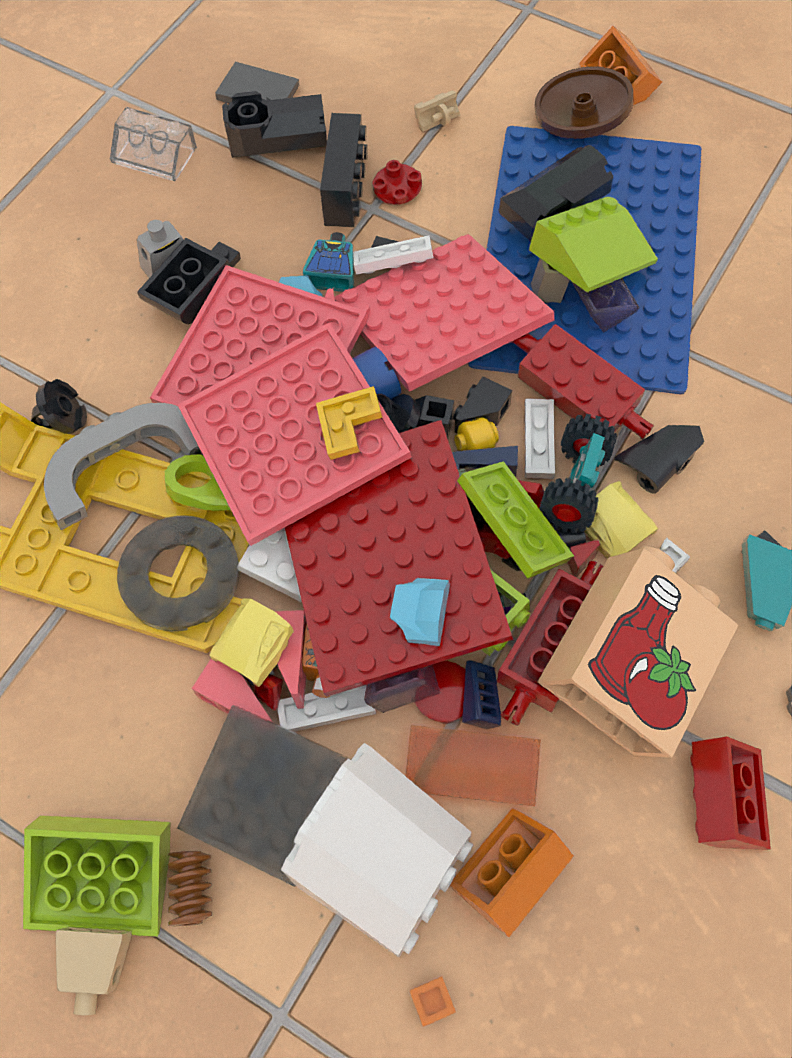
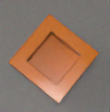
M442 976L410 990L423 1027L456 1013Z

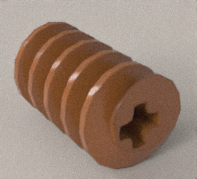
M201 851L168 853V856L177 859L168 864V870L178 873L168 878V884L178 887L168 893V898L178 901V903L168 907V913L178 916L169 921L168 926L177 927L203 924V920L212 916V912L202 909V906L211 902L212 897L202 895V891L212 887V883L202 880L203 876L211 873V869L203 867L202 862L211 859V855Z

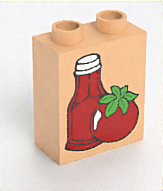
M643 546L638 550L608 557L539 678L538 683L633 756L673 757L738 624L718 609L721 601L714 592L703 586L685 582L672 571L675 567L672 558L665 552L650 546Z

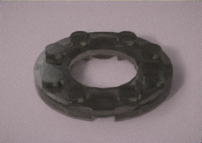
M194 516L168 517L148 525L128 543L118 565V589L125 605L144 624L164 631L188 630V627L211 621L227 607L239 583L240 571L237 569L239 561L230 538L214 523ZM179 545L194 547L207 560L208 571L201 586L193 593L179 598L165 597L156 592L151 586L149 579V570L153 560L160 555V552L173 549Z

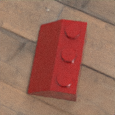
M727 736L691 742L692 754L690 761L694 772L693 798L696 802L697 820L695 822V830L698 835V843L716 848L770 850L761 749Z

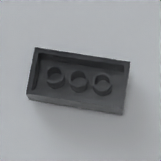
M331 113L320 186L324 226L354 227L355 218L360 217L361 203L358 201V198L363 196V182H360V180L365 178L366 165L363 163V160L368 158V144L363 143L367 137V126L362 125V114Z

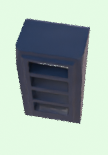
M472 660L466 661L462 723L484 729L501 726V710L495 667ZM477 671L485 673V679L478 677ZM479 684L484 685V689H480Z

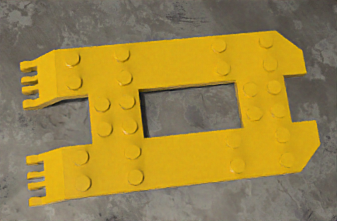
M0 402V470L10 476L35 483L11 529L0 526V589L200 652H210L215 643L220 639L233 615L241 606L242 600L241 598L231 596L241 572L237 570L238 563L250 544L247 542L232 511L203 510L175 502L166 492L165 470L170 463L122 449L87 467L79 475L75 491L83 502L86 511L91 501L95 500L193 529L172 578L69 547L82 520L63 530L59 528L45 497L44 478L52 456L74 435L64 434L57 430L36 425ZM190 472L181 476L177 482L188 488H196L207 484L211 478L203 472Z

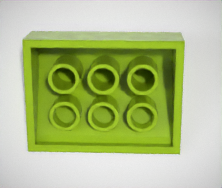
M608 196L537 221L529 247L532 253L586 292L656 264L658 260L629 211L620 205L616 199Z
M40 815L24 829L23 929L56 931L66 927L125 930L132 931V935L158 937L170 858L168 853H170L171 822Z

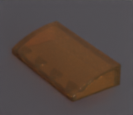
M411 725L405 776L426 794L535 806L541 739Z

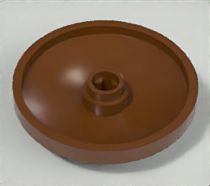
M605 67L572 69L553 77L539 90L535 98L536 119L543 129L559 137L581 139L598 136L616 128L629 116L634 103L633 87L627 77L613 69Z

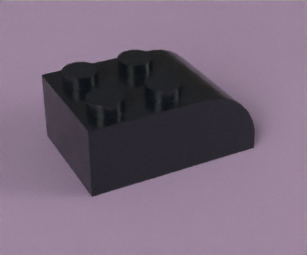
M185 238L137 291V294L142 301L185 324H192L226 265L229 266L228 259Z

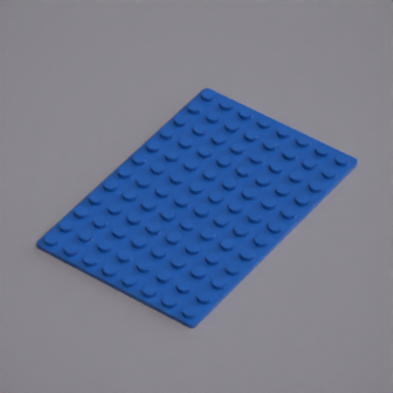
M508 126L506 128L487 251L533 292L531 282L540 258L529 250L531 242L499 213L500 198L576 148H583L587 145H592L605 156L608 163L604 166L607 173L611 171L614 177L611 191L604 197L608 196L616 199L620 205L629 211L658 258L656 264L589 292L584 291L569 280L561 303H545L554 311V321L529 332V334L537 340L542 339L556 324L645 390L684 394L688 385L702 148L699 145L606 135L571 139L553 135L545 129ZM509 342L469 362L468 366L473 369L518 374L519 364L527 356V353L514 343Z

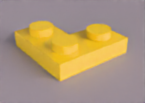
M374 386L316 403L330 460L360 452L354 426L382 418Z

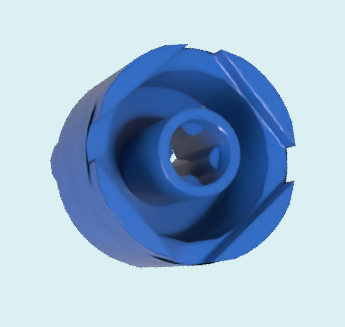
M373 347L352 358L370 387L374 386L376 394L382 393L391 400L401 394L399 380L393 369L389 371L385 364L388 360L379 348Z

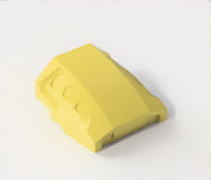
M618 481L610 484L596 495L599 501L595 517L590 528L586 527L584 531L591 541L599 540L600 546L598 550L608 559V557L631 551L649 535L656 533L658 528L653 520L642 511L639 505L622 488L621 482Z
M243 598L241 606L227 624L209 656L212 660L222 662L251 680L254 685L260 687L279 662L282 651L287 647L288 640L294 630L275 611L251 598Z

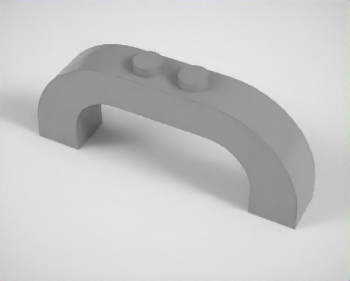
M147 403L135 406L122 413H113L106 421L96 426L90 425L84 428L80 434L69 439L55 452L46 469L44 491L52 516L61 530L87 517L86 508L75 491V485L79 475L94 463L150 436H162L174 441L181 448L184 455H203L178 406L167 403Z

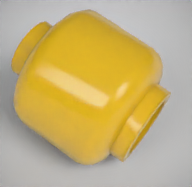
M480 417L460 424L457 435L454 436V441L458 451L495 448L496 443L499 441V435L493 422Z

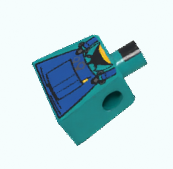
M332 233L330 240H317L303 268V276L308 275L316 289L327 290L333 288V291L344 292L347 289L354 288L353 244L345 242L346 237L342 233Z

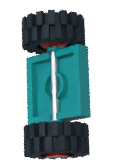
M586 414L585 419H583L582 415H577L576 419L572 418L569 424L567 423L560 446H562V453L566 452L565 457L567 459L573 458L572 463H574L569 478H566L565 482L559 478L556 479L555 483L551 481L548 487L546 486L539 507L548 522L553 523L552 527L554 529H557L558 526L562 527L561 532L567 533V529H571L572 533H577L578 529L583 532L586 530V527L590 528L595 517L599 500L596 497L597 493L595 490H589L593 488L599 476V472L595 470L596 467L605 465V461L608 462L611 459L617 438V433H614V426L608 427L610 422L606 419L601 422V417L597 415L595 419H591V414Z

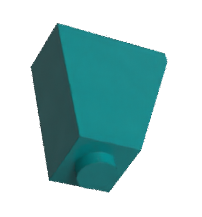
M749 534L742 543L747 616L755 620L754 625L773 631L774 628L779 629L785 626L792 607V550Z

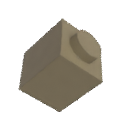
M539 259L531 282L533 293L544 303H561L569 279L545 261Z

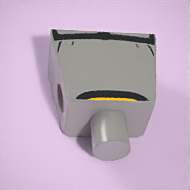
M160 220L150 221L147 225L148 231L137 238L140 267L149 278L184 240L169 221H164L163 223Z

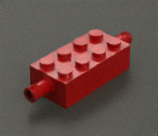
M555 324L542 339L537 340L527 333L511 341V343H514L527 353V356L519 364L518 378L544 398L554 399V405L571 418L576 419L577 415H582L583 419H585L586 414H591V419H595L597 415L601 417V422L605 419L609 421L608 427L614 426L615 431L624 425L642 440L653 429V424L634 411L640 404L645 389Z
M589 561L580 579L560 568L557 570L500 667L497 682L514 692L505 710L501 713L502 718L508 721L513 711H516L512 717L511 724L518 726L521 723L520 721L530 703H535L551 713L555 709L560 699L538 683V680L602 570V564L599 565L593 574L597 562Z

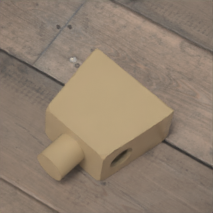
M66 927L56 930L57 989L60 992L76 993L73 1014L94 1015L96 1013L98 994H109L116 990L132 931Z

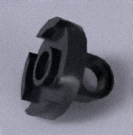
M55 379L38 387L36 392L37 405L32 409L31 422L39 426L55 429L64 434H72L85 425L87 420L86 407L84 404L82 406L79 405L75 398L79 394L74 388L60 379Z
M382 393L377 394L378 401L398 433L408 431L410 426L413 428L417 426L420 418V405L410 395L401 394L391 400Z

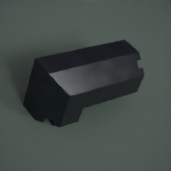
M250 91L236 93L232 96V102L227 105V102L222 105L223 121L232 158L327 146L321 94L275 100L267 97V100H265L259 92Z
M587 145L583 148L578 147L501 197L499 213L531 242L537 221L603 198L610 193L614 177L611 171L607 173L604 166L608 163L604 155L592 145Z

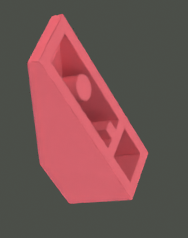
M304 610L275 611L294 630L288 640L287 647L282 651L277 665L297 709L304 708L306 675L302 668L307 623Z
M210 659L191 688L195 695L206 703L273 739L279 732L243 676L222 662Z

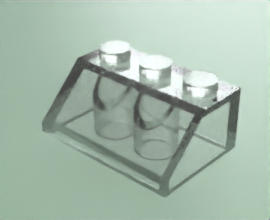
M125 107L114 124L110 161L117 165L176 182L197 148L192 126Z

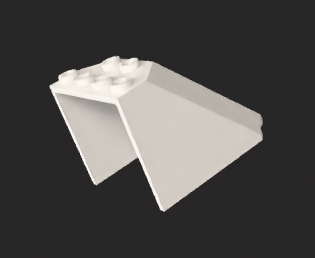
M364 743L357 750L352 760L347 759L341 765L333 780L298 830L294 839L296 844L285 859L281 870L297 888L394 955L400 957L403 951L409 954L420 935L415 933V930L421 920L428 923L436 910L438 900L435 897L441 889L446 892L452 883L457 871L453 867L456 861L464 862L473 847V844L469 842L472 832L372 747Z

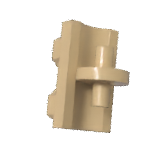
M453 90L445 94L441 93L432 100L414 105L419 129L422 132L440 124L446 126L450 124L451 119L460 116L456 102L457 93Z

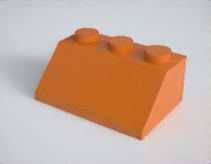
M614 26L607 31L579 63L581 67L613 69L627 77L633 87V105L645 101L662 83L661 79L630 39Z
M512 808L454 877L450 887L490 924L510 937L574 855L553 830Z

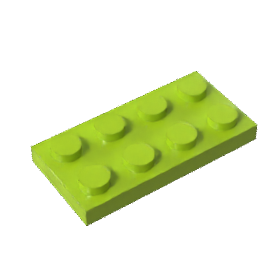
M504 461L462 473L457 482L527 579L565 564L574 556Z

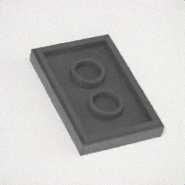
M235 61L215 92L216 100L231 103L232 96L236 93L250 91L259 92L265 100H267V97L271 100L292 98L299 87V79Z

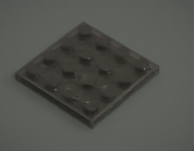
M232 705L177 829L296 887L281 868L296 844L294 839L298 830L333 780L341 765L350 758L237 705Z

